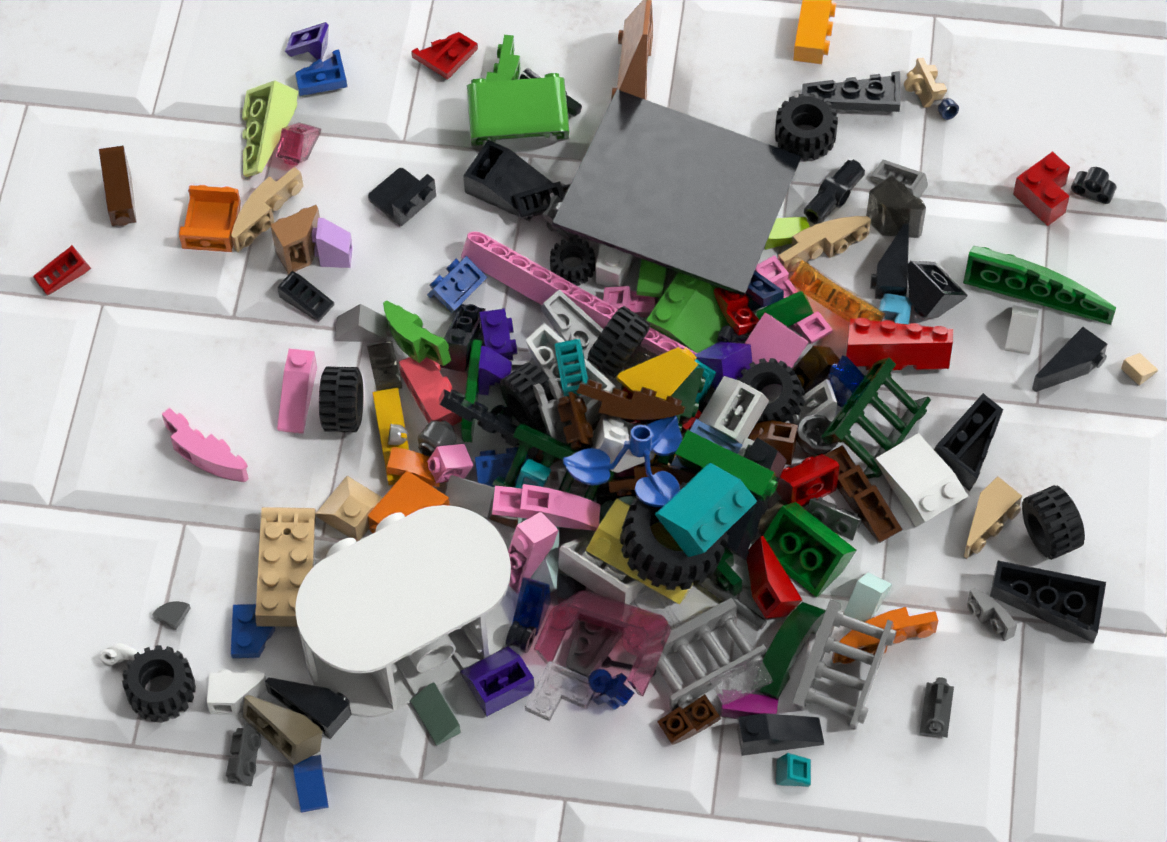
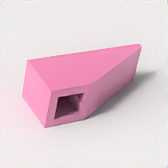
M542 512L516 526L508 550L511 563L509 586L517 594L521 592L552 549L558 533V529Z

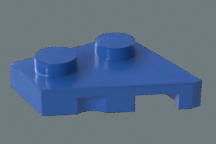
M339 49L333 51V57L324 62L319 59L309 67H304L295 73L300 96L348 87Z
M256 604L233 605L232 658H259L265 649L266 641L272 637L276 630L275 626H256Z

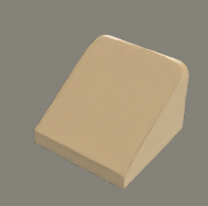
M1141 353L1123 360L1121 370L1139 386L1158 372V369Z

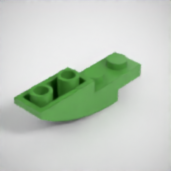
M504 34L503 44H498L497 58H500L499 63L494 64L493 72H487L486 82L519 79L521 71L520 56L514 55V35Z
M387 300L383 302L384 312L392 337L404 353L419 363L426 357L442 366L451 361L448 351L449 345L446 340L422 328L423 322L417 314H412L401 306Z

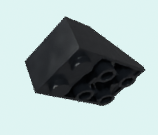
M487 140L463 175L465 193L518 217L520 216L513 199L514 194L553 183L512 150L490 140ZM541 195L542 202L545 200L544 195ZM531 197L534 208H537L536 198ZM521 199L525 211L530 210L527 200ZM528 217V218H523V219H525V220H527V221L530 222L533 217Z

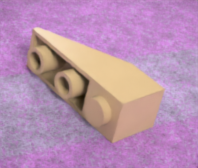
M998 476L980 493L964 553L966 559L972 553L978 554L986 545V540L991 535L993 537L997 536L1004 527L1003 523L1008 519L1013 520L1021 511L1022 495Z

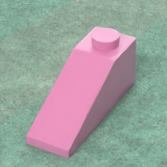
M288 350L282 384L278 431L304 433L317 371L314 351Z

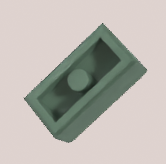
M434 682L410 700L436 746L461 733L460 724Z

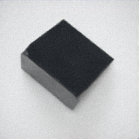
M559 574L558 606L584 607L586 586L571 576Z

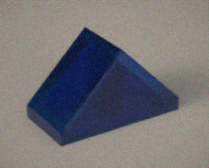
M526 577L522 579L513 622L517 620L520 623L519 625L535 627V636L539 633L551 602L550 584Z

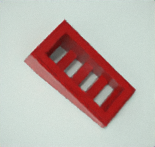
M71 245L37 272L33 278L43 291L50 295L88 272L91 267L75 247ZM75 260L77 263L72 265L71 262ZM67 266L68 270L65 272L62 267ZM58 271L61 276L56 278L53 273ZM49 276L53 282L48 284L44 278Z

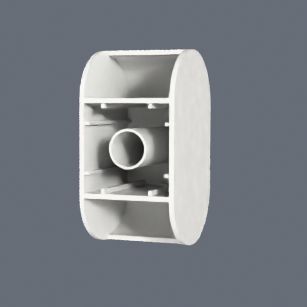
M441 505L419 509L406 517L403 513L391 514L377 525L375 533L357 542L354 538H346L334 544L329 549L327 558L317 563L306 575L296 598L297 625L308 671L314 686L329 688L334 693L340 692L345 695L350 701L351 714L354 716L380 717L411 703L410 700L429 684L434 682L437 688L461 676V670L504 649L508 631L515 621L512 597L508 589L511 576L510 557L506 544L497 529L484 517L461 507Z

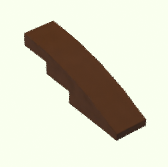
M844 445L825 454V456L837 461L840 465L837 489L854 513H858L859 517L863 518V525L878 543L901 532L903 529L876 485H871L860 465L856 466Z

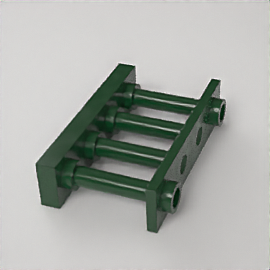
M890 358L876 361L821 436V439L828 445L844 442L867 465L864 474L868 479L878 478L883 474L874 459L902 443L916 421L926 414V407L931 401L929 397L913 400L891 378L892 374L890 372L896 364ZM881 385H884L907 408L901 419L878 397L877 391ZM868 404H871L894 427L888 438L864 416L865 412L863 410ZM854 423H857L881 446L874 457L851 435L850 429Z
M521 424L516 428L513 435L514 438L519 439L518 443L520 445L506 478L497 477L492 485L515 488V482L529 449H533V447L543 451L544 457L541 464L548 468L551 467L553 461L557 460V458L563 460L564 457H569L581 450H571V447L566 443ZM609 470V482L615 477L616 472ZM566 471L558 489L569 493L575 479L568 471ZM601 484L589 485L584 498L594 501Z

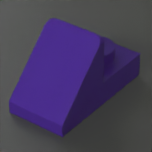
M324 22L291 33L285 52L290 57L309 52L316 60H322L328 45L329 24Z
M481 346L479 395L489 396L490 386H495V383H500L503 378L511 374L512 362L487 346Z

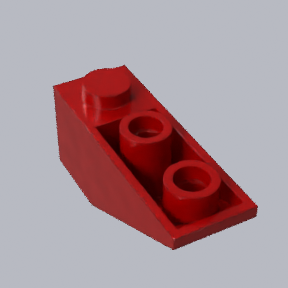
M760 536L748 549L749 554L746 559L752 597L765 618L787 617L801 603L802 598L764 536Z

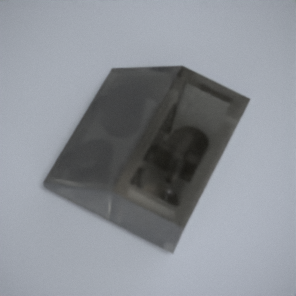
M891 175L869 191L866 216L871 219V225L881 235L896 236L905 223L909 224L910 238L922 236L926 206L919 197H915L907 189L903 182L898 181Z

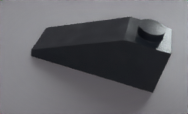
M904 223L878 262L876 274H871L870 289H875V299H883L884 294L906 297L909 224Z
M1082 327L1035 375L1032 390L1038 392L1089 374L1094 367L1099 368L1107 358L1105 352L1108 344L1085 327Z
M270 677L265 680L267 692L290 710L305 715L314 724H317L321 731H323L322 733L329 739L334 736L352 715L350 701L340 692L334 693L329 688Z
M769 713L738 717L737 733L741 756L824 745L819 717Z

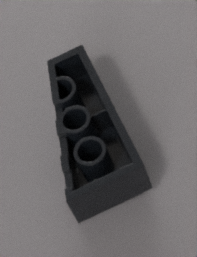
M757 437L744 455L745 458L775 472L777 477L775 481H779L787 460L778 450ZM767 496L765 501L755 498L757 502L727 532L729 538L726 547L745 561L749 554L748 549L751 541L755 539L758 532L757 527L763 514L765 515L768 508L767 502L770 496Z
M998 560L994 571L990 597L1094 643L1099 630L1106 582Z

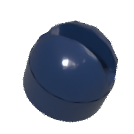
M951 98L942 99V102L937 106L938 112L943 119L950 120L958 114L959 106Z

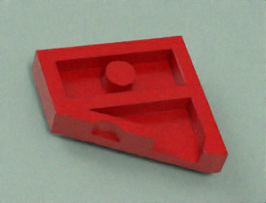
M457 32L445 39L431 42V47L420 51L418 48L413 49L411 54L413 59L448 80L478 50V43Z

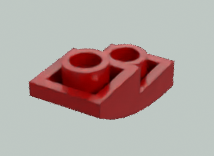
M723 288L714 289L718 305L735 333L739 336L752 332L759 319L748 307V296L746 294L742 296Z

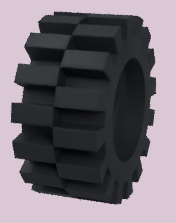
M573 237L569 238V242L562 239L561 245L556 243L554 249L550 251V271L571 283L576 282V286L581 285V280L584 283L588 282V277L592 278L593 271L595 272V253L593 247H589L587 241L582 244V239L580 238L577 239V242H573ZM569 257H577L582 260V263L575 267H569L563 264V260Z

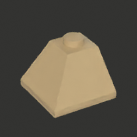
M346 476L316 512V517L349 538L356 539L358 542L369 530V513L383 497Z

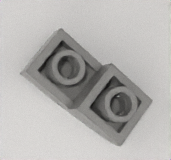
M976 588L971 589L967 601V607L971 615L976 616L981 624L990 620L993 630L997 634L1000 633L1004 641L1014 637L1017 624L1010 614L997 601Z

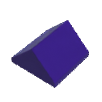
M720 341L695 354L698 361L716 372L711 383L715 390L724 376L737 380L738 377H743L741 371L744 368L746 370L751 368L749 365L752 363L751 344Z

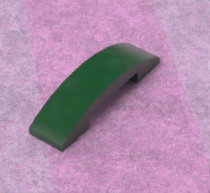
M802 602L791 612L778 630L765 654L754 681V691L778 700L790 679L789 670L810 634H816L826 610Z

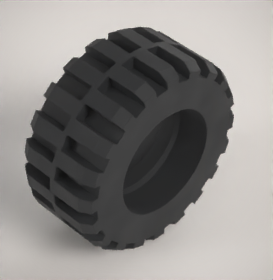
M682 482V484L679 485V486H680V490H681L687 483H683V482ZM638 498L634 499L627 512L620 535V543L623 545L621 551L624 558H629L627 564L632 571L636 569L639 572L637 576L643 581L646 578L652 581V586L659 588V585H664L666 590L674 591L677 586H680L681 590L691 588L692 583L698 586L706 578H710L719 565L727 546L728 530L705 553L688 557L684 551L666 548L654 537L651 526L660 522L655 514L662 507L649 506Z

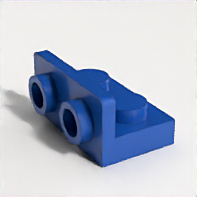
M467 256L461 261L456 258L446 268L449 273L444 278L439 275L429 285L432 290L427 296L431 298L434 295L451 313L488 278Z
M519 447L506 448L505 454H496L495 450L480 451V456L475 457L478 483L495 487L492 484L497 477L506 478ZM528 455L526 456L525 461H524L522 467L524 466L525 462L528 460Z

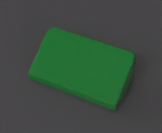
M803 291L794 293L756 312L759 320L764 313H767L786 327L814 314L810 302Z

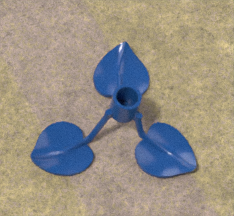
M677 416L663 418L646 426L637 425L633 427L630 441L624 442V447L611 464L607 453L594 448L584 449L569 457H564L563 464L569 474L579 482L587 485H599L610 479L609 470L615 469L629 449L635 457H644L647 477L639 479L636 483L635 493L637 498L649 506L663 507L680 491V486L676 478L666 471H660L653 475L651 473L649 457L652 450L660 456L676 453L682 441Z

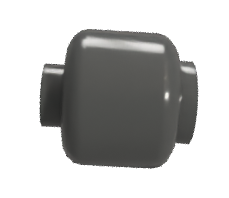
M434 420L429 422L418 435L419 451L430 457L437 446L455 445L456 436L453 432V426L447 421L440 422Z

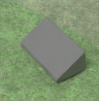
M450 476L445 493L449 497L450 506L468 509L485 519H489L492 514L495 488L457 476Z

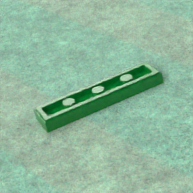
M473 340L471 345L465 400L472 404L475 401L478 402L479 361L481 346H483L482 340ZM462 418L461 434L463 442H473L475 419L469 422Z

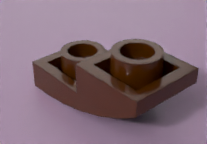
M704 694L685 708L678 707L657 722L671 744L674 745L705 730L721 720V717Z

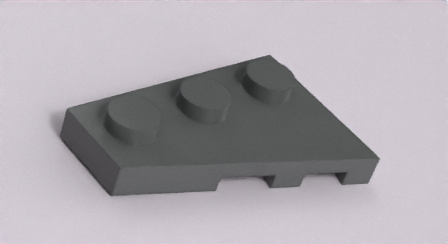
M587 591L586 603L579 617L576 636L573 637L565 665L568 671L591 681L634 617L631 612Z

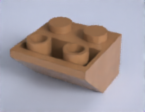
M317 205L303 208L291 216L280 218L275 223L270 224L275 252L288 275L291 271L296 272L311 265L315 257V243L312 242V230L317 228L318 218H320Z

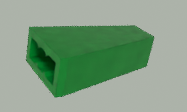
M687 430L675 453L682 466L698 473L707 464L712 463L740 479L751 494L762 501H765L767 496L771 497L778 485V482L775 481L777 478L775 472Z

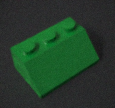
M796 502L783 505L763 535L785 572L815 597H818L845 570L857 551Z

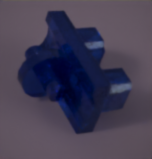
M597 669L588 677V684L591 690L601 693L592 699L597 705L606 702L615 710L620 705L622 707L625 706L634 695V692L624 684L628 678L623 673L612 677L605 669Z

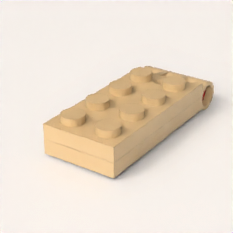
M262 507L256 626L298 627L295 609L296 598L303 580L314 567L315 508Z

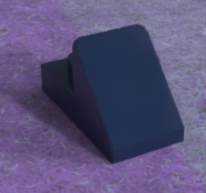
M754 271L745 293L749 298L748 307L751 311L784 299V291L757 271Z

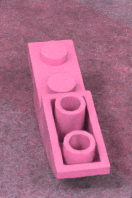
M171 408L162 413L165 427L173 434L170 436L173 448L183 458L202 470L222 478L246 482L249 479L246 470L248 468L247 463L241 456L237 455L235 457L223 439L218 440L212 434L205 438L199 430L195 429L193 431L188 426L187 419L181 413L176 414Z
M523 484L522 489L495 486L492 515L529 519L542 512L554 526L596 531L599 526L601 505L571 493L526 484Z

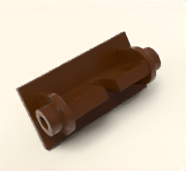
M568 392L569 397L559 398V403L557 404L561 422H572V425L563 427L567 445L571 447V450L580 449L582 447L581 443L592 447L591 438L594 434L590 423L586 420V403L579 395Z

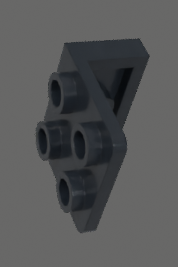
M398 168L368 194V200L402 227L436 197L435 179L426 174L421 180H418L406 169Z

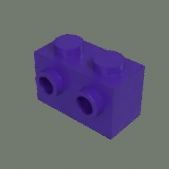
M505 308L480 312L484 346L509 360H513V355L518 354L516 340L510 339V333H514L512 318L506 317Z

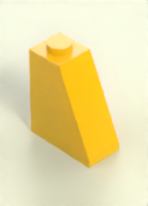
M677 347L620 372L615 379L632 394L634 390L641 391L642 387L657 391L656 397L666 400L667 395L671 396L698 366V363L695 362L697 357L686 347L683 350Z

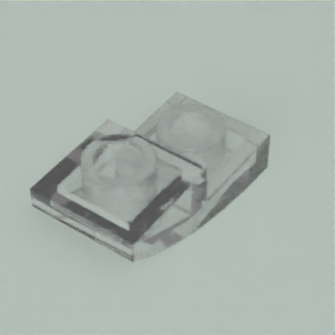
M759 656L736 669L732 668L711 679L710 682L722 705H725L772 683L773 680Z

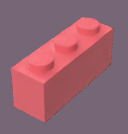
M411 357L399 361L400 375L428 423L434 420L440 422L447 421L453 426L462 422V417L439 404V397L444 389L449 392L452 390L448 377H442L440 373L441 367L439 363L427 357L420 363Z

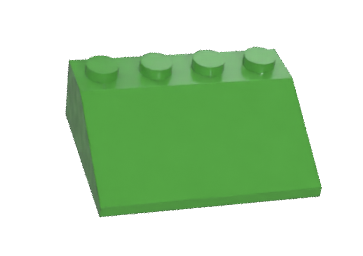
M679 272L646 320L650 323L651 328L696 353L718 343V333L721 328L730 326L714 295V289L720 287Z

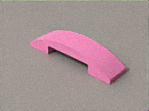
M775 255L757 265L755 271L784 291V298L798 292L788 279L789 273ZM819 311L791 325L810 344L829 335L833 331Z

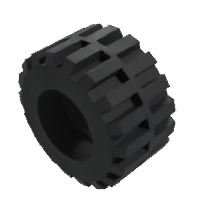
M799 94L797 98L795 96L790 97L789 102L784 101L781 108H778L776 116L775 141L778 142V147L802 156L803 161H808L809 158L817 160L819 155L823 157L827 155L828 150H832L836 141L838 117H836L837 112L835 108L832 109V104L829 101L824 102L823 97L819 96V98H816L814 94H809V96ZM811 125L815 129L803 130L796 126Z
M625 306L619 308L588 353L587 360L610 376H617L645 338L650 329V323Z
M763 358L759 359V364L750 363L751 368L748 370L744 368L741 371L743 377H738V381L758 391L771 384L782 385L780 396L774 402L767 404L757 423L773 420L779 422L789 421L791 424L795 420L793 416L795 414L799 416L801 413L799 406H804L805 402L802 397L805 395L802 383L790 366L788 367L783 361L778 363L774 358H770L769 362Z
M527 362L500 381V389L507 407L512 410L516 420L520 424L542 432L546 428L538 407L540 404L536 399L533 385L541 384L547 401L553 400L554 397L548 385V379L550 378L540 368Z
M326 366L321 375L319 387V418L324 432H357L361 425L363 414L362 374L358 367Z
M1053 485L1023 499L1022 515L1025 527L1034 545L1046 558L1055 559L1084 545L1085 532L1081 515L1071 497L1060 486Z
M156 645L154 650H150V647L144 648L145 652L143 654L137 652L134 655L135 660L127 662L128 670L123 671L124 680H122V684L129 704L135 713L139 712L140 717L145 720L148 716L153 722H157L158 718H162L163 722L169 721L168 717L172 715L174 718L180 716V710L185 712L189 708L187 702H193V692H196L195 680L189 662L183 657L181 652L176 651L174 653L173 648L169 646L165 650L162 649L161 645ZM165 675L174 678L171 685L165 690L151 692L145 689L147 683L157 676Z

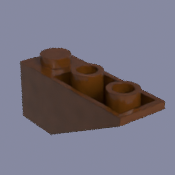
M773 420L756 423L748 439L755 441L757 437L785 457L787 460L786 465H791L796 449L798 425Z

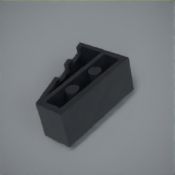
M984 393L934 448V451L955 473L961 485L971 491L979 477L981 467L1004 410Z

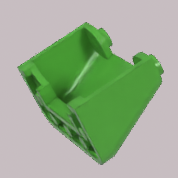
M559 73L545 74V78L486 82V79L479 78L471 80V84L467 85L471 146L483 145V142L487 141L488 138L493 142L502 139L542 136L550 138V133H552V136H556L557 140L569 139L570 131L565 79L559 77Z

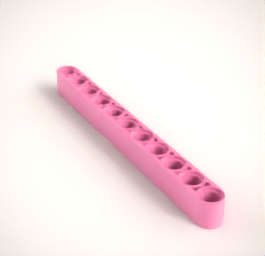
M469 232L467 234L461 258L463 259L467 256L482 272L542 305L555 292L561 290L603 329L618 310L480 232ZM650 327L633 356L645 362L677 347L683 350L685 346Z

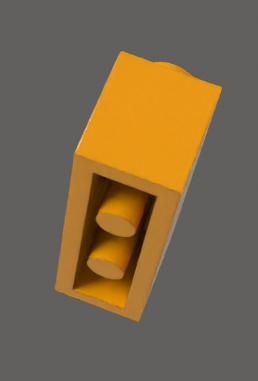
M802 0L793 61L822 64L823 55H828L830 41L826 40V37L832 35L833 22H830L829 19L830 17H835L836 3H832V0Z

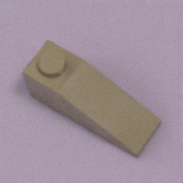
M251 695L244 697L243 718L293 765L320 752L323 731L305 715Z

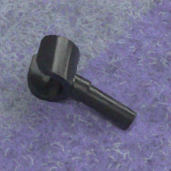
M724 326L718 333L717 342H730L732 339L746 341L749 336L743 334L738 336L732 327Z

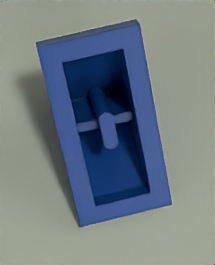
M321 754L311 756L293 765L301 813L329 808Z

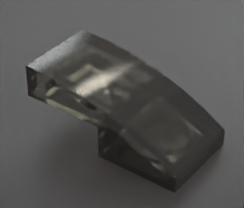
M392 341L367 346L376 391L392 388L402 389Z

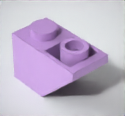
M318 218L317 228L312 230V242L315 243V257H319L320 267L351 268L353 250L351 233L324 218Z

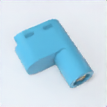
M884 294L883 299L880 301L878 315L884 319L894 320L893 322L909 324L913 304L909 301V297Z

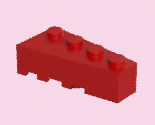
M850 318L845 371H854V367L866 366V371H869L876 361L890 358L896 364L893 370H902L907 365H913L916 370L949 369L953 345V329H947L944 326H921L917 323L900 324L889 320L881 322L872 321L867 318Z

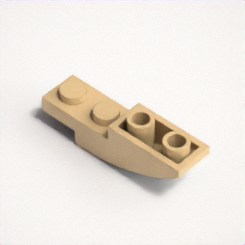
M292 168L277 182L269 176L250 195L239 212L231 236L235 251L239 252L244 247L249 246L258 235L267 231L270 228V224L274 223L273 212L279 210L289 198L301 191L304 185L302 174L298 169Z
M868 216L844 217L804 229L792 236L791 248L778 255V260L789 273L797 271L808 260L818 258L823 251L829 258L837 253L841 254L856 241H863L869 235L871 219Z

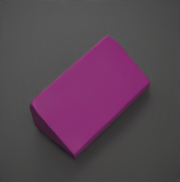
M724 690L721 717L738 719L741 716L756 714H777L778 700L766 695Z

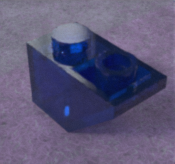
M843 355L838 364L834 363L828 375L831 378L830 383L837 406H844L865 377L852 361Z

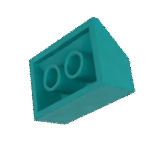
M709 463L655 515L684 553L691 557L705 553L757 500L740 479Z

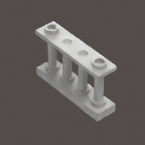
M732 598L638 648V661L641 666H655L673 692L669 696V708L671 711L678 707L683 709L691 704L694 699L748 669L755 670L761 666L766 654V647L763 644L754 650L734 622L737 614V605ZM719 627H725L743 653V656L729 662L712 637L711 632ZM697 639L702 640L720 667L708 675L705 674L687 647L689 643ZM673 652L679 653L697 680L685 688L681 686L664 660L667 655Z
M830 599L792 704L794 707L804 710L806 704L811 705L814 703L852 717L850 725L856 729L858 723L863 724L869 708L864 707L886 645L892 646L897 631L893 629V621L887 620L885 628L882 629L846 616L843 611H840L842 608L841 603ZM841 625L880 639L875 655L835 641V638L831 637L834 627L839 628ZM832 651L871 665L866 681L826 667V664L822 662L825 652L830 653ZM823 677L862 691L857 706L855 707L816 693V689L812 688L815 679Z

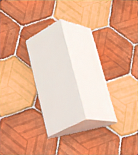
M583 537L561 545L558 568L616 606L626 609L645 586L638 580L587 552L586 548L590 541Z

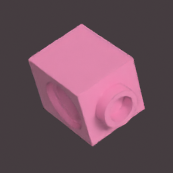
M465 444L437 446L427 461L428 468L433 474L436 483L448 482L451 475L465 479L474 466Z

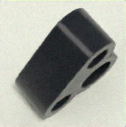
M1091 167L1088 172H1077L1071 185V190L1075 194L1103 204L1111 202L1117 189L1116 184L1109 180L1108 172L1100 167Z

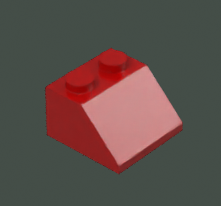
M823 454L816 457H808L801 464L793 468L787 467L783 469L776 491L787 504L796 502L804 507L809 504L811 498H823L836 491L840 465L837 461Z

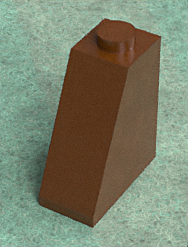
M124 145L99 149L106 203L112 226H124L129 223H136L132 175Z

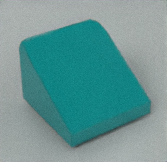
M528 459L520 471L515 488L522 489L523 484L545 487L551 469Z
M790 753L779 757L776 761V784L781 786L809 787L811 785V759Z

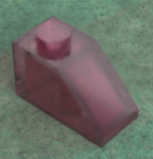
M300 122L282 128L276 157L284 159V163L290 165H298L308 160L321 133V128Z

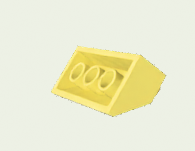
M617 498L598 526L586 551L680 605L690 589L681 590L680 586H677L674 591L666 590L664 585H659V588L652 586V581L647 578L643 581L637 576L639 572L636 569L632 571L628 566L629 558H624L621 551L623 545L620 543V535L630 505ZM658 522L651 526V531L660 544L671 550L683 551L663 524Z

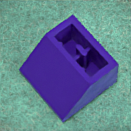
M509 646L460 671L486 717L535 692L533 675L521 656Z

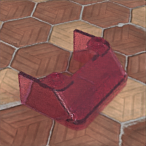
M578 591L551 609L534 647L536 653L547 665H552L566 630L573 627L577 619L624 634L622 638L624 649L629 654L637 656L627 681L638 695L644 696L671 632L670 624L664 616L588 591Z

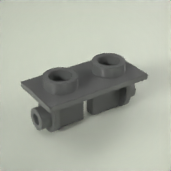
M815 497L810 499L807 508L810 514L833 532L848 539H854L856 530L860 527L863 518L859 517L858 513L855 514L843 508L838 510L836 505L823 500L821 497L819 499Z
M943 677L936 678V681L933 683H926L920 733L947 738L954 686H949L947 679Z
M244 724V728H237L236 732L232 735L230 753L238 755V757L229 758L225 776L228 778L227 781L229 783L237 784L239 780H242L247 785L252 786L253 777L256 773L257 753L261 745V735L248 724Z

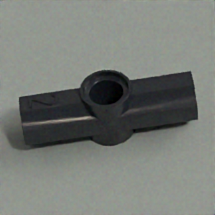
M854 159L847 160L833 177L828 176L822 182L818 194L804 208V214L813 224L822 223L836 207L840 208L845 204L851 190L865 175V170L859 162Z

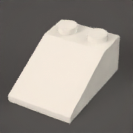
M919 433L874 459L915 527L968 497L955 473Z

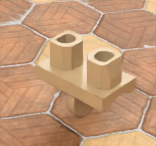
M917 58L915 67L907 73L908 78L903 84L905 90L908 92L914 91L924 108L930 107L934 100L943 99L947 92L944 83L935 82L938 76L936 66L927 65L924 58Z

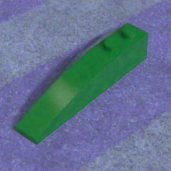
M973 246L969 252L964 284L1112 325L1116 307L1074 280L1041 265L1018 258L1012 254L992 251L987 247Z

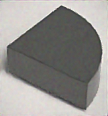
M169 602L157 608L152 615L154 619L176 630L191 607L190 604L185 602Z

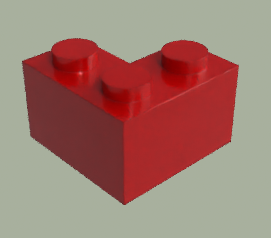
M1052 151L1016 177L1013 195L1047 226L1066 213L1070 196L1061 187L1066 185L1070 166Z

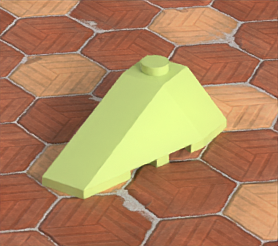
M274 80L246 91L242 119L246 121L243 138L247 140V146L243 150V176L250 177L262 173L297 108V90Z

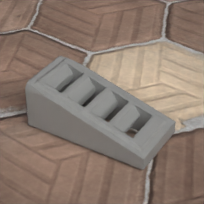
M884 159L870 177L872 181L914 202L919 200L928 186L925 173ZM887 170H889L890 173L888 174V176L884 177Z

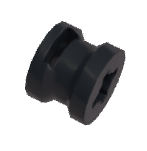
M515 620L508 631L505 644L509 647L511 645L519 647L521 652L527 653L533 644L536 628L519 625V621Z

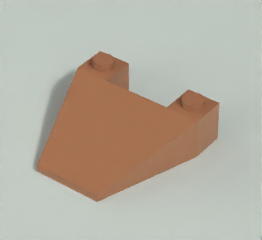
M642 0L624 20V29L619 30L618 44H621L622 47L617 88H612L611 100L617 89L642 99H647L648 56H651L653 43L652 0Z

